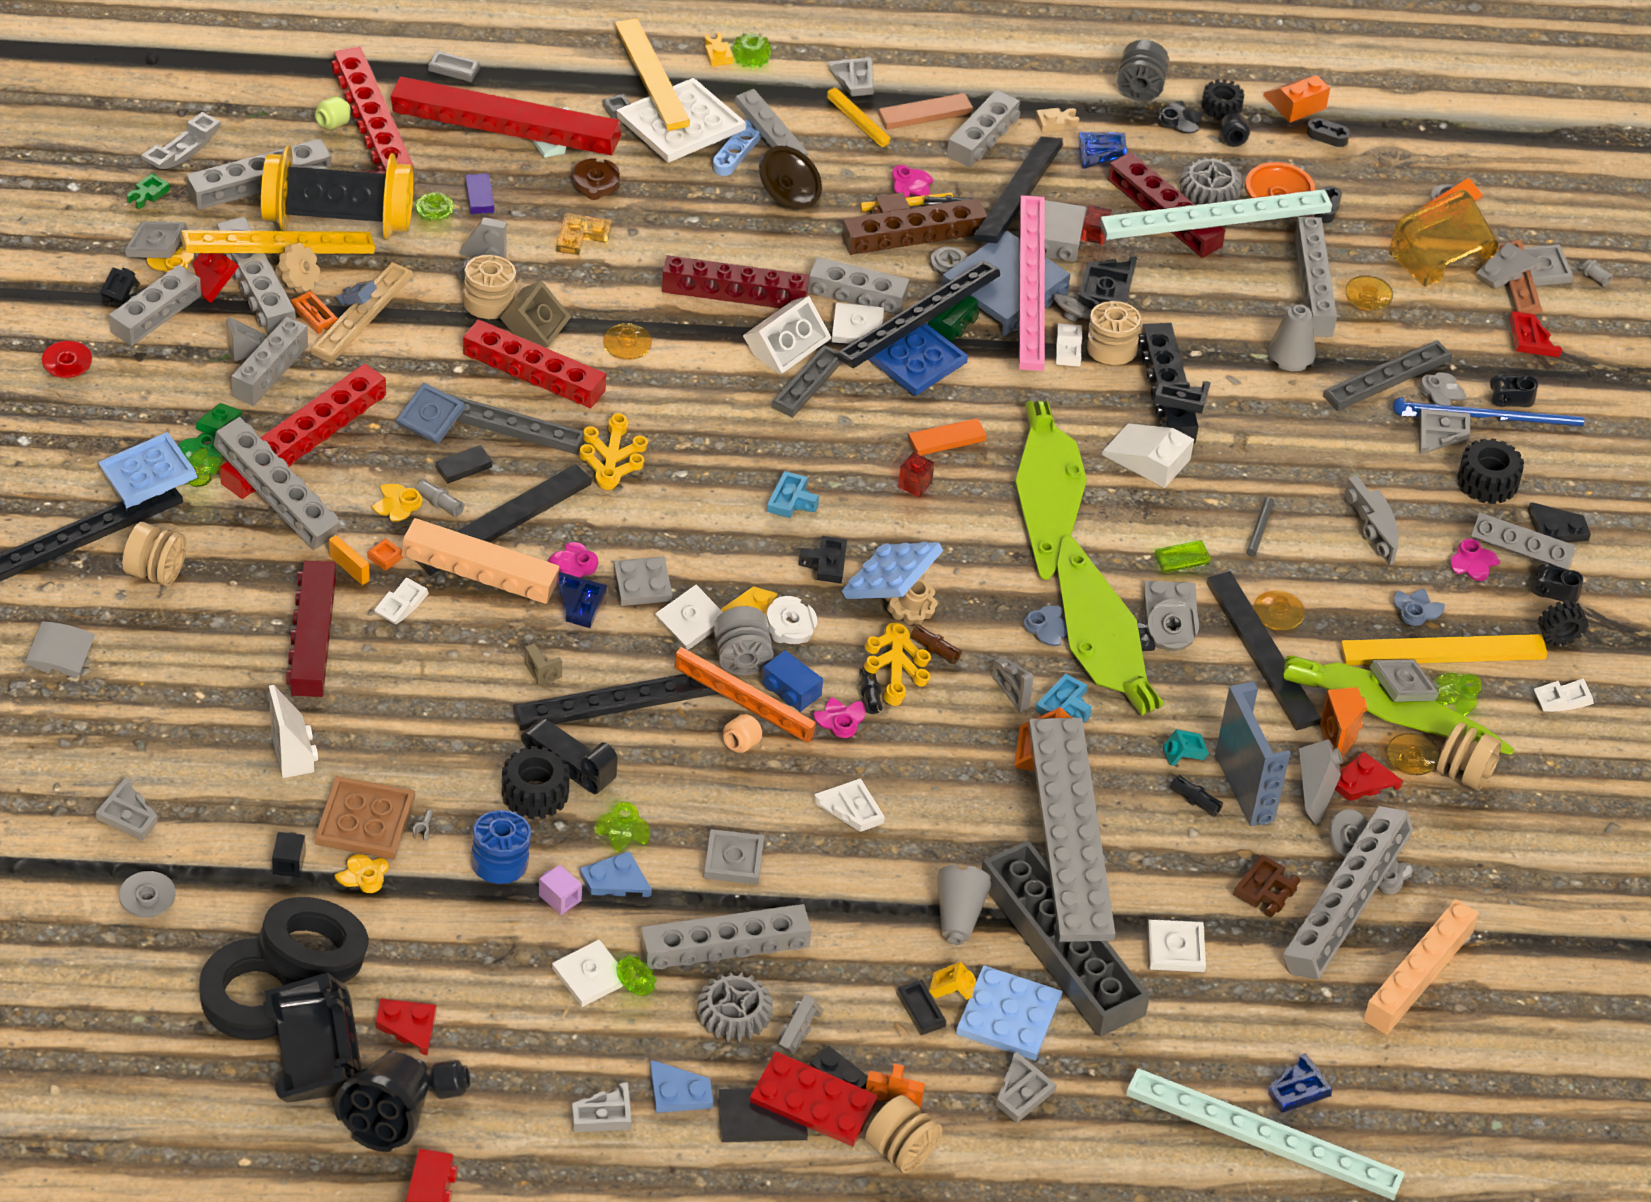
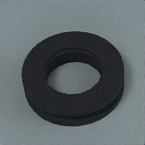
M294 897L279 901L267 911L259 935L258 945L266 962L276 971L290 979L300 981L329 973L344 983L359 973L369 945V937L362 922L347 909L323 899ZM295 931L319 933L333 941L338 949L333 951L311 950L298 944L289 934Z
M259 938L238 940L217 950L205 963L199 980L201 1006L207 1020L220 1032L243 1040H261L279 1035L278 1025L266 1016L263 1005L246 1006L231 1000L225 993L227 985L241 974L254 971L269 973L278 978L282 985L297 982L282 975L266 962L259 949Z

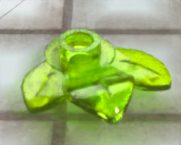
M206 447L194 452L188 461L195 469L197 478L190 480L186 484H190L192 487H202L212 481L211 475L220 469L223 459L221 457H208Z
M1445 673L1436 679L1437 683L1441 686L1438 689L1437 703L1442 705L1455 704L1457 713L1463 716L1475 709L1477 706V695L1482 690V681L1477 675L1464 674L1461 676L1456 673ZM1471 683V684H1473V685H1472V686H1466L1465 684Z
M620 802L615 805L612 812L603 815L596 825V834L609 835L610 843L616 852L626 848L632 839L645 845L649 841L650 830L648 823L639 817L637 807L630 802ZM622 811H628L630 815L628 817H623L620 813Z

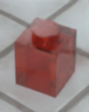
M1089 204L1083 222L1081 240L1104 245L1106 238L1100 226V218L1111 216L1112 209Z
M913 452L900 467L898 488L920 498L932 484L935 462Z

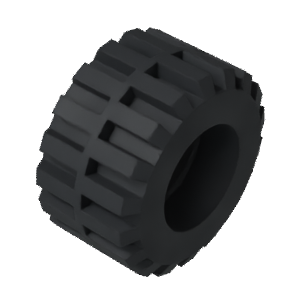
M1485 438L1481 439L1480 442H1472L1463 452L1457 475L1459 486L1463 487L1465 494H1470L1471 498L1474 500L1477 498L1483 503L1488 501L1490 504H1496V501L1502 503L1506 502V499L1510 500L1518 491L1524 469V460L1521 458L1520 452L1515 451V447L1512 445L1508 446L1507 442H1499L1492 438L1491 440Z
M534 746L529 750L526 748L520 749V753L514 752L511 754V759H506L502 768V797L505 805H509V810L512 812L517 811L518 815L522 817L526 815L528 819H534V817L543 819L548 814L550 816L555 815L556 810L561 811L564 808V803H567L569 799L570 773L569 766L566 764L563 756L558 757L556 751L549 752L548 748L537 749V746ZM531 781H540V782H543V783H542V784H530V783H528V782H531Z

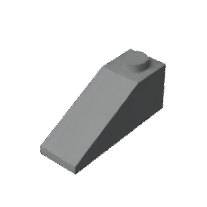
M1329 739L1299 748L1305 810L1315 825L1320 824L1341 775L1340 764L1343 763L1340 750L1334 748Z

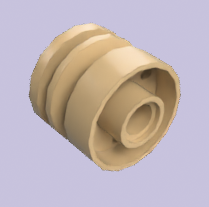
M481 255L471 259L465 268L464 308L478 318H500L514 300L516 278L514 265L509 260L495 255Z
M1118 301L1103 302L1096 305L1092 309L1087 343L1089 355L1096 361L1109 365H1120L1132 361L1137 354L1141 323L1139 311L1129 304Z
M139 522L130 533L126 542L122 561L124 572L139 578L148 576L151 582H159L161 585L170 586L176 580L183 566L187 548L186 537L180 533H173L171 530L161 532L158 526Z
M1459 722L1453 732L1449 734L1441 749L1437 772L1445 774L1450 768L1449 777L1454 779L1462 770L1464 771L1462 784L1479 791L1496 768L1502 741L1484 734L1477 743L1475 742L1477 729L1471 728L1466 734L1467 725Z
M899 1095L888 1102L875 1116L867 1130L866 1141L881 1155L888 1154V1160L892 1164H896L901 1172L909 1173L919 1167L931 1155L942 1136L943 1128L938 1122L932 1121L928 1114H920V1108L905 1095Z

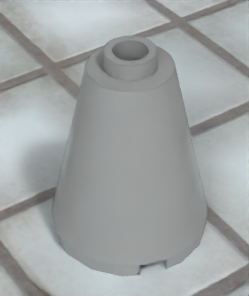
M1293 305L1288 309L1268 345L1267 353L1270 361L1273 362L1274 360L1279 364L1278 367L1283 370L1302 371L1306 369V366L1314 363L1316 349L1312 312L1304 305Z
M949 865L941 868L938 872L937 885L942 936L950 944L961 945L970 939L991 888L990 875L976 867L967 866L966 870H959L958 865Z

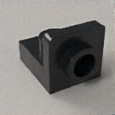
M112 267L100 293L104 297L124 304L132 287L138 288L140 282L135 277L133 271L127 268L120 270Z

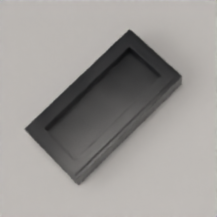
M481 445L436 461V469L447 484L492 468V460Z
M922 979L897 988L896 994L920 1035L946 1027L947 1021Z

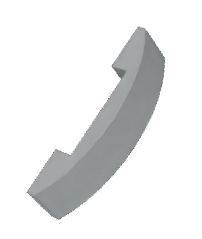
M201 112L187 122V130L164 147L156 144L143 153L141 159L159 169L175 167L202 149L221 125V121Z

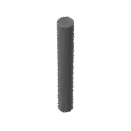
M1272 498L1264 499L1246 551L1249 556H1255L1258 551L1274 504Z

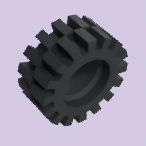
M1217 79L1215 83L1211 81L1209 85L1206 84L1201 106L1204 108L1203 111L1205 113L1209 112L1208 116L1212 117L1215 115V119L1219 120V117H1224L1230 113H1241L1244 90L1240 89L1238 84L1234 86L1233 81L1226 83V79H1223L1222 82Z
M1564 600L1563 604L1557 602L1555 607L1549 606V611L1544 610L1542 612L1543 616L1538 618V626L1546 642L1550 645L1554 644V646H1559L1560 643L1562 646H1565L1568 641L1570 643L1575 642L1574 638L1580 639L1582 637L1581 633L1585 634L1586 628L1589 627L1588 620L1580 604H1576L1575 601L1569 603L1568 600Z

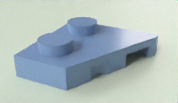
M630 851L580 868V877L591 895L612 894L614 896H626V892L643 893L642 897L651 896L652 889Z
M650 1061L656 1113L713 1108L710 1078L657 1061Z

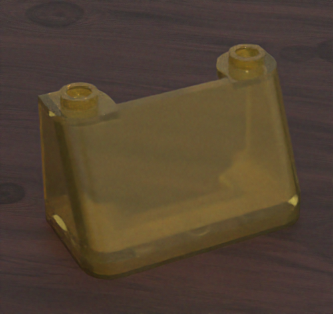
M1460 190L1401 217L1394 228L1389 254L1426 287L1432 283L1439 282L1443 278L1447 264L1478 251L1480 258H1492L1498 251L1499 242L1473 197L1466 190Z

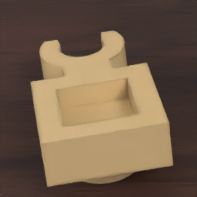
M1059 108L1037 110L1036 119L1042 132L1064 130L1065 125L1076 127L1079 124V117H1075L1076 109L1073 108L1067 109L1065 112H1060Z

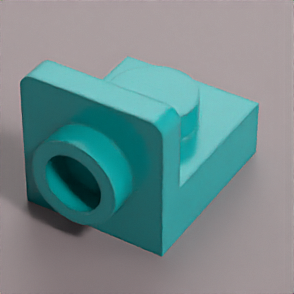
M1176 729L1163 745L1169 765L1173 766L1182 757L1204 760L1209 755L1203 737L1199 733Z

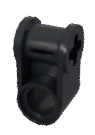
M1496 375L1490 380V388L1493 390L1492 403L1498 407H1531L1535 403L1539 384L1538 380L1529 375Z
M1550 564L1538 566L1536 570L1537 579L1532 584L1534 594L1539 597L1562 602L1568 600L1569 603L1579 600L1583 585L1582 574L1575 570H1567Z

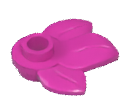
M897 165L892 170L893 188L896 193L903 192L905 198L909 197L910 193L916 196L930 195L929 184H932L934 180L927 172L920 169H910L905 165Z
M1474 539L1463 540L1458 545L1457 554L1451 559V568L1455 574L1467 572L1469 577L1477 581H1485L1488 578L1489 566L1500 564L1498 556L1493 551L1481 548L1480 543Z
M578 542L567 543L565 551L555 552L548 559L549 563L560 566L559 570L561 571L557 583L561 585L578 582L583 575L593 574L599 564L597 555L594 552L587 551L586 547Z
M831 697L826 704L825 711L814 712V718L818 725L832 730L836 736L848 738L857 732V725L864 720L865 707L861 701L854 702L846 707L837 699Z

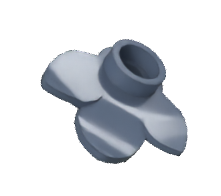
M1420 589L1410 596L1397 591L1394 596V604L1401 611L1402 620L1412 626L1421 625L1426 620L1439 618L1445 609V604L1430 603L1425 589Z
M1045 606L1040 611H1031L1024 619L1025 629L1032 634H1036L1038 639L1044 644L1060 646L1061 638L1068 637L1066 621L1060 618L1062 608L1059 606Z

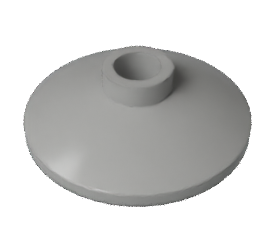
M1055 294L1054 300L1066 311L1064 314L1066 318L1072 321H1077L1078 318L1090 319L1092 309L1076 299L1062 294Z
M1352 809L1338 812L1333 817L1330 825L1332 844L1338 854L1344 859L1368 824L1367 819L1362 814Z
M154 871L139 872L127 878L122 884L119 891L120 903L128 913L134 916L154 917L164 913L171 907L175 900V887L173 882L164 874Z

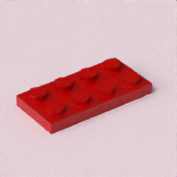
M775 1051L750 1096V1102L854 1147L878 1102V1095Z

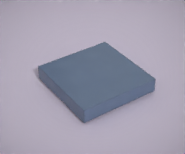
M423 382L398 416L396 422L403 428L439 445L466 406L464 402Z

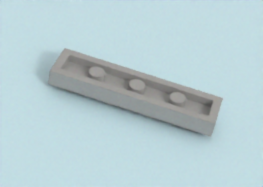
M755 89L736 96L734 103L772 148L775 146H789L799 150L806 156L808 155L807 150Z

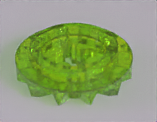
M427 193L416 202V213L420 214L421 219L428 218L429 222L432 220L440 222L442 218L448 219L449 215L453 214L454 211L452 199L442 193Z
M627 955L618 962L616 968L618 978L630 992L639 996H647L655 989L654 984L657 979L652 975L654 970L647 967V962H641L638 956L632 957L630 955Z

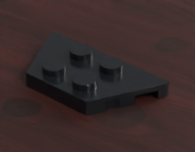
M1129 257V261L1117 263L1116 259L1104 262H1087L1078 302L1090 309H1093L1098 304L1109 301L1127 303L1137 257Z

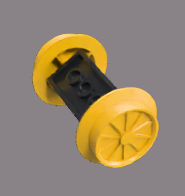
M287 145L282 155H266L261 187L262 220L278 222L281 231L287 230L290 215L383 222L384 239L388 240L393 231H409L413 203V165L398 164L393 153L389 156L387 171L293 164L292 148Z

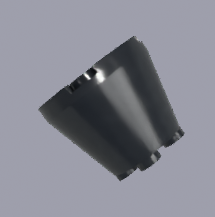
M389 1050L385 1055L345 1081L335 1096L334 1110L337 1120H342L345 1126L353 1133L351 1137L353 1140L364 1147L380 1152H391L393 1148L407 1145L417 1131L429 1088L426 1063L420 1059H414L407 1054Z

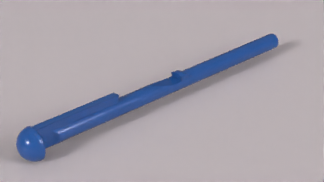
M1403 397L1395 399L1392 405L1393 411L1400 416L1420 417L1421 409L1470 413V417L1476 418L1496 416L1499 417V421L1512 420L1584 426V417L1404 402Z

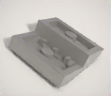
M42 622L24 663L48 674L51 669H55L77 679L95 634L65 624Z

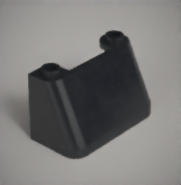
M325 973L266 990V1001L263 1003V1008L266 1016L278 1025L284 1074L279 1075L278 1081L275 1082L277 1096L287 1103L335 1097L345 1081L362 1070L352 1002L347 987L331 974Z

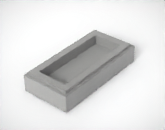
M436 51L428 64V71L472 82L480 69V62L441 51Z

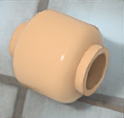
M741 714L725 725L723 729L724 742L732 751L745 753L760 742L762 738L761 726L754 717L748 714Z

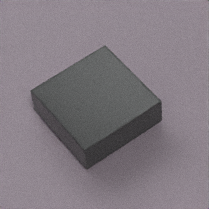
M624 94L602 100V106L610 118L617 119L618 109L630 105Z

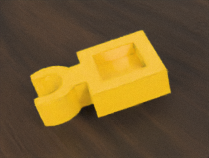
M717 33L716 39H711L708 34H705V53L711 67L733 64L734 56L728 42L722 43L721 33Z

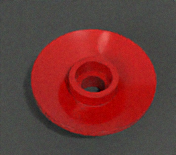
M76 341L54 343L42 355L44 369L49 374L60 378L79 376L86 372L92 364V353L89 348Z

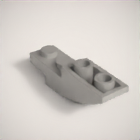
M1357 475L1348 478L1345 498L1357 510L1360 518L1365 520L1363 527L1365 538L1370 540L1377 549L1378 554L1389 565L1394 564L1398 549V528L1388 502L1379 489L1370 492Z

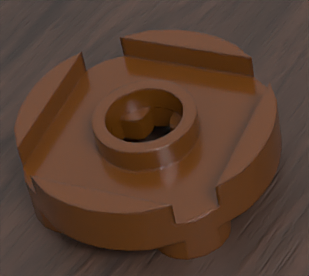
M596 158L586 159L576 165L573 174V184L579 192L587 195L589 199L598 200L601 196L609 195L620 188V170L609 160L604 159L603 163L596 162Z

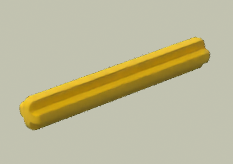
M834 87L827 92V98L880 147L884 148L890 144V136L841 91Z

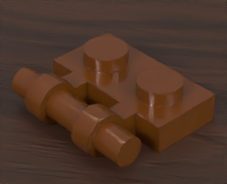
M1261 855L1235 887L1233 895L1255 908L1261 902L1266 903L1267 907L1264 909V914L1268 917H1273L1276 912L1278 913L1283 909L1285 900L1288 897H1292L1297 891L1300 878L1296 875H1292L1289 879L1284 877V866ZM1274 886L1280 889L1277 894L1271 892Z

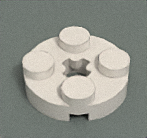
M782 596L775 599L765 614L768 619L772 639L777 643L785 642L788 644L808 642L817 625V616L813 608L809 605L806 607L800 603L801 599L793 596ZM787 617H790L791 620L796 621V622H795V623H790V622H788L786 619H787Z

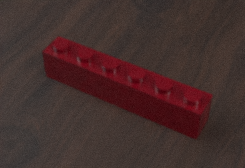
M304 560L303 571H298V586H301V590H296L295 605L299 606V610H294L293 625H297V627L291 630V645H294V649H289L288 664L292 665V669H287L286 685H291V696H324L336 585L335 562Z

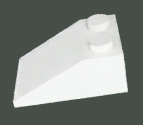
M1128 423L1102 451V455L1165 488L1190 461L1194 439L1174 428Z
M270 685L271 735L282 778L314 773V761H318L316 745L310 744V741L313 740L310 725H305L303 715L277 687Z

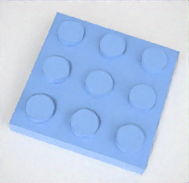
M168 432L98 462L100 470L126 508L138 505L149 498L161 495L165 491L179 485H184L190 480L197 478L195 469Z
M939 542L883 544L876 549V553L870 560L863 564L862 569L850 578L842 593L846 599L903 597L943 552V549Z
M983 965L975 984L973 996L969 999L957 1027L956 1035L1013 1054L1018 1052L1021 1056L1036 1061L1061 1000L1062 991Z

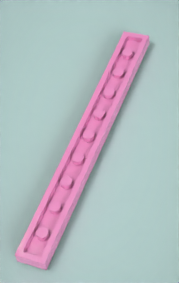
M1021 195L1019 369L1044 371V197Z

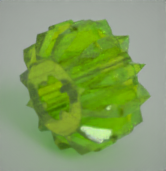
M752 32L749 35L743 33L741 37H736L733 46V56L736 59V63L742 64L743 68L750 66L752 69L754 66L761 68L763 64H768L771 55V44L768 42L767 37H762L761 33L754 35Z

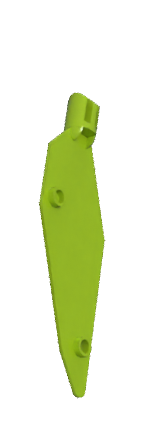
M1027 401L1025 409L1030 431L1015 484L1039 577L1043 580H1049L1058 568L1057 563L1063 537L1072 535L1087 478L1078 444L1055 426L1049 401L1044 403L1043 401H1036L1035 404H1033V401Z
M1072 536L1063 537L1057 567L1071 652L1096 685L1125 693L1141 716L1154 711L1155 708L1163 707V700L1147 681L1137 619Z
M1293 655L1285 658L1284 679L1308 687L1321 686L1327 690L1358 687L1361 697L1366 699V711L1385 721L1446 738L1453 732L1457 724L1462 722L1467 725L1466 734L1471 728L1477 729L1475 742L1478 743L1484 734H1488L1502 741L1501 753L1510 755L1514 752L1512 746L1486 727L1436 701L1394 702L1372 671L1340 662L1321 665L1316 661Z

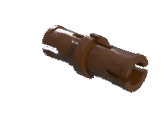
M920 624L913 629L910 635L912 640L928 648V652L933 655L936 653L951 664H955L962 654V650L943 640V636L931 633Z

